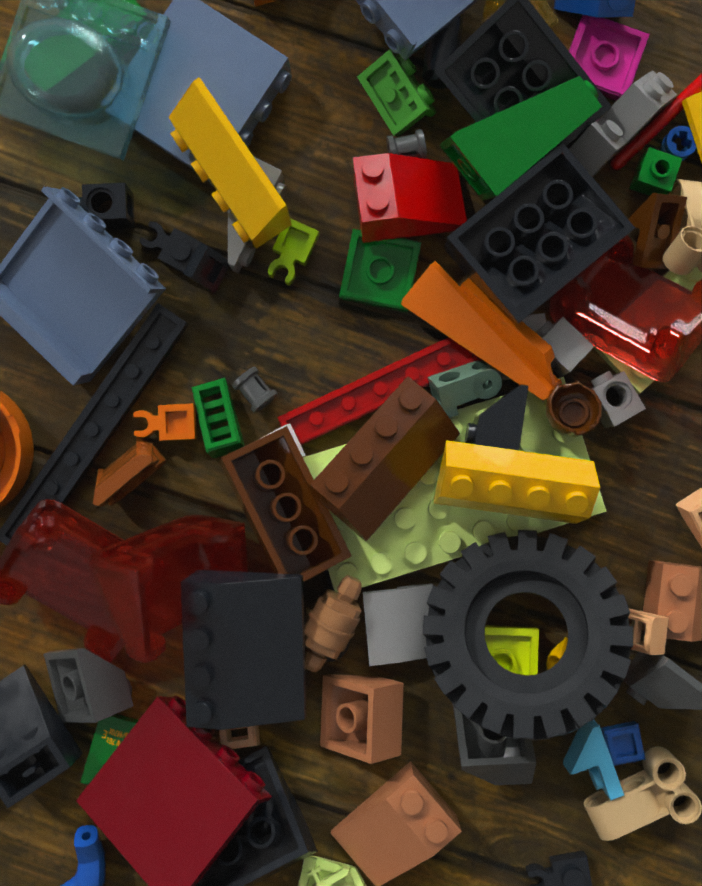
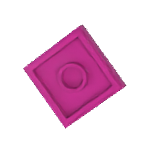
M582 15L569 52L603 96L617 101L632 85L650 34L603 17Z

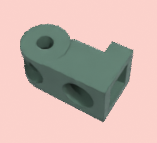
M480 360L428 377L432 396L437 399L449 418L459 415L458 405L477 398L490 399L496 396L502 386L500 374L486 362Z

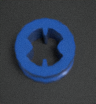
M687 126L673 128L661 142L662 152L683 158L682 161L688 158L696 149L691 129ZM676 138L682 139L681 145L685 146L681 151L676 150L677 144L674 143Z

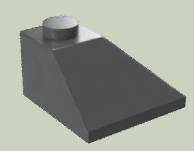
M84 648L49 651L43 654L62 722L96 723L134 706L131 698L132 686L125 675V671Z
M637 653L631 661L626 677L623 680L629 685L626 692L642 705H645L649 700L658 708L702 710V683L664 655Z
M453 704L461 770L494 785L532 784L536 767L532 741L529 739L517 740L486 730L468 719Z

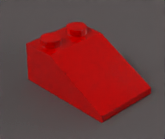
M392 153L353 157L354 186L363 243L451 232L467 221L459 173L453 163Z

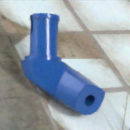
M94 825L81 826L77 828L74 836V846L78 859L76 874L60 886H104L106 861L101 837Z

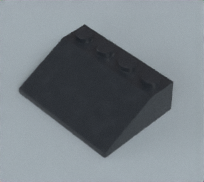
M507 0L434 71L476 122L578 76L583 81H589L597 90L599 95L597 100L602 107L550 152L561 143H564L565 146L570 144L612 107L529 0Z
M561 143L447 236L444 249L466 276L519 324L633 231L635 227L565 144Z
M197 570L181 581L187 727L225 730L305 720L307 715L303 575Z
M268 746L243 757L238 762L247 771H252L262 778L266 785L264 789L272 796L271 799L259 803L196 886H253L318 852L305 818Z

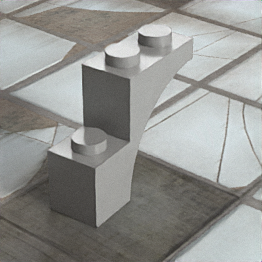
M652 70L635 81L603 117L592 123L569 148L571 153L592 177L656 114L677 95L672 90L674 87L673 83L663 73L658 72L656 74Z

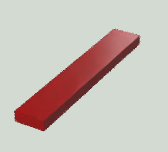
M448 337L277 418L281 427L291 424L302 446L378 410L407 376L419 386L425 388L429 386V376L473 361H482V359Z

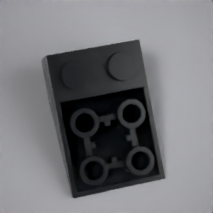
M26 664L0 681V798L8 809L70 768L83 754Z

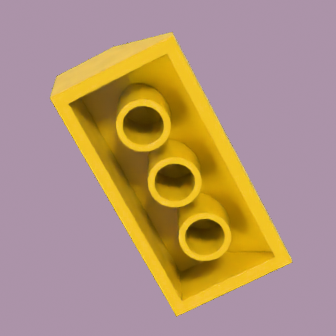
M198 77L191 83L169 116L175 128L170 135L182 153L189 149L195 158L191 166L201 181L204 183L208 179L216 189L211 195L222 212L231 211L237 220L231 225L243 243L250 240L257 249L292 225L287 205L201 78Z
M446 440L434 495V504L577 524L591 517L600 490V484L594 461Z

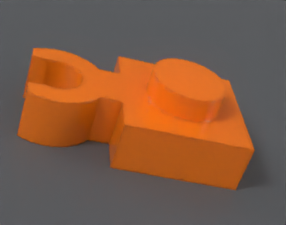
M194 403L158 405L157 416L144 410L133 413V417L146 418L148 421L147 428L143 431H134V436L147 438L156 431H159V441L197 439L196 406Z

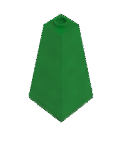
M578 76L455 132L439 146L479 198L484 201L498 196L597 112L602 105L597 100L599 95L595 87L589 81H583Z

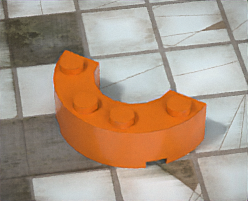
M0 391V509H2L19 494L29 477L33 464L34 444L32 432L25 415L9 396Z

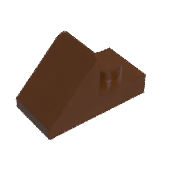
M652 193L629 217L628 220L633 226L640 229L632 265L643 268L668 269L663 262V255L679 234L687 197Z

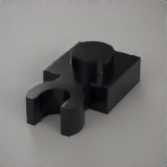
M150 221L148 226L153 231H156L158 236L154 241H147L141 237L140 243L147 250H161L158 259L173 269L184 273L199 243L202 242L176 228L168 236L160 224Z
M584 851L549 856L550 867L544 868L537 863L529 864L525 867L529 877H541L539 883L529 886H592L588 859Z

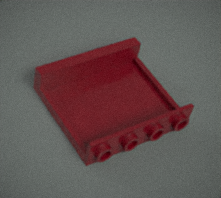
M179 696L156 697L76 800L148 886H196L259 803L269 801L272 797L264 789L266 785L262 778L252 771H247L238 762L240 760L238 754L230 747L221 745L214 737L215 732L213 729L187 727L186 701Z

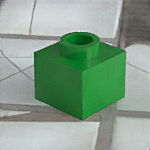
M648 147L639 158L629 189L648 196L652 193L669 194L672 191L683 158ZM656 170L662 171L664 173L660 174Z

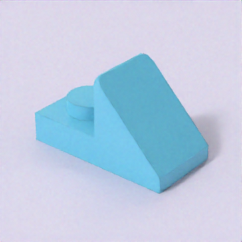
M593 719L578 729L563 760V765L571 775L588 769L596 790L602 789L608 798L613 800L624 796L601 728Z

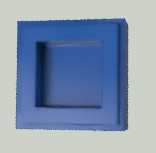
M635 721L601 727L614 766L646 760L639 725Z

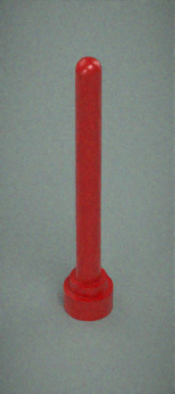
M702 73L611 159L610 166L612 169H622L684 109L682 104L684 99L702 91Z

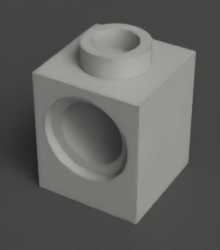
M564 317L554 324L548 320L536 332L552 346L555 358L551 362V367L559 377L571 372L594 347Z
M609 370L591 380L593 384L591 389L595 391L602 402V417L600 421L604 428L615 427L646 409L624 371L612 375ZM609 388L614 389L619 395V401L616 406L610 405L606 400V392Z

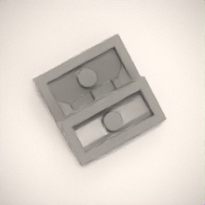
M433 584L400 586L397 589L363 592L369 666L427 658L424 649L427 646L426 637L423 635L424 615H428L429 606L427 600Z

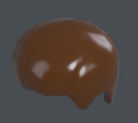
M579 381L563 385L560 383L554 388L546 401V417L551 427L559 434L568 437L586 435L592 432L601 420L602 402L594 390L581 384Z

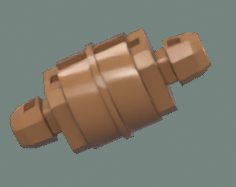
M350 575L345 576L337 587L338 593L331 589H326L324 595L319 597L313 610H310L309 618L304 626L305 645L307 646L305 650V669L316 673L326 662V656L337 659L340 652L345 650L350 638H353L361 613L359 604L354 601L358 599L362 589L361 581Z

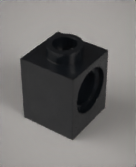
M126 183L82 184V197H79V205L87 213H92L99 217L106 224V229L135 228L134 194ZM111 200V208L105 213H99L100 205L104 201Z

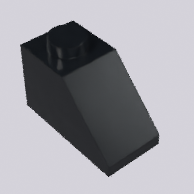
M519 385L477 415L474 418V423H468L465 443L519 451L528 386Z

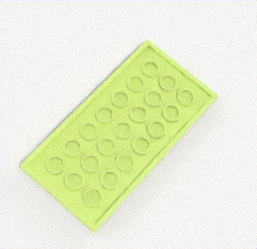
M564 377L558 378L561 379L562 385L566 384ZM528 391L519 451L590 461L583 436L568 437L555 431L546 417L547 400L543 401ZM503 396L457 409L459 415L450 418L460 432L454 441L465 443L468 423H474V418ZM346 444L303 457L313 479L323 471ZM442 454L367 542L330 511L352 556L332 566L328 571L334 591L338 593L337 587L347 575L360 580L361 587L363 588L462 557V550L475 542L478 546L488 543V536L506 532L507 537L518 536V530H536L539 533L568 523L434 504ZM600 490L591 516L606 512Z

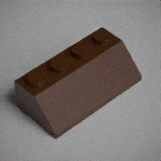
M407 376L310 484L311 495L367 542L441 457L446 440L454 441L460 432L437 399Z
M287 426L221 457L219 463L274 573L303 575L304 582L352 556L330 511L311 495L310 484L314 479Z

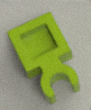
M291 218L292 225L279 233L272 248L273 252L281 256L272 261L268 268V275L271 278H274L278 269H287L288 275L286 276L285 284L289 286L295 280V263L306 266L320 235L318 230Z

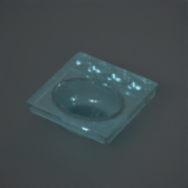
M21 0L0 61V116L124 161L171 24L170 19L166 15L123 0Z

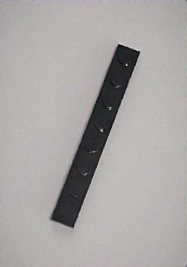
M159 303L156 304L1 527L0 541L22 557H28L181 338L189 326L187 322Z

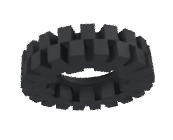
M518 530V536L507 537L506 532L488 536L489 542L478 546L476 542L461 551L462 558L456 563L450 561L440 573L441 582L438 587H432L427 600L429 611L427 616L424 615L423 635L426 637L427 647H424L428 665L436 677L434 678L443 694L454 704V707L468 719L484 729L501 736L517 740H546L560 735L564 736L580 729L608 706L617 694L631 660L629 657L630 650L633 647V626L629 625L628 616L630 611L624 594L619 595L616 589L617 581L606 566L601 569L595 563L596 557L582 546H579L578 549L569 546L568 539L552 533L549 534L548 538L538 537L536 530ZM532 593L548 599L560 610L566 621L568 629L566 650L558 663L543 673L536 675L512 673L500 666L487 648L485 641L487 618L498 602L513 594Z

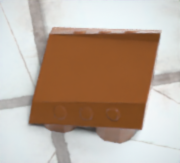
M136 437V444L107 468H98L93 499L94 505L103 507L107 504L109 506L116 504L166 463L167 460L155 447L153 440Z

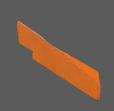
M434 261L402 299L401 305L517 384L527 385L528 391L539 399L547 400L558 384H562L561 379H558L552 371L551 362L555 358L552 346L523 321L517 324L470 278L459 286Z

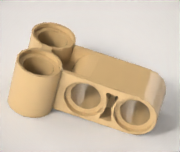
M675 179L669 195L685 196L687 201L679 234L664 253L663 262L675 274L687 275L695 267H698L702 272V182Z
M657 746L646 751V760L642 761L644 770L620 781L624 796L610 800L603 790H599L585 799L584 807L601 840L610 841L620 838L669 814L675 821L681 824H690L699 818L702 811L701 801L684 783L686 777L685 768L669 750ZM670 762V766L665 773L657 774L660 765ZM679 796H685V800L681 805L673 806L674 801Z

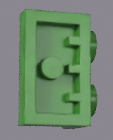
M389 49L357 78L393 136L399 137L425 115L432 117L437 112L432 105L435 101L433 94L424 83L420 85L413 75L417 69L411 59L408 58L405 61L400 54L394 53Z

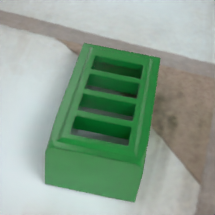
M226 378L191 387L206 453L212 458H218L244 447L242 432ZM221 393L222 398L204 403L203 398ZM225 408L224 412L208 416L207 412ZM228 421V426L214 430L211 428L212 425ZM230 435H231V438H227V439H224V440H220V441L215 442V439H219V438H223V437H226V436H230Z

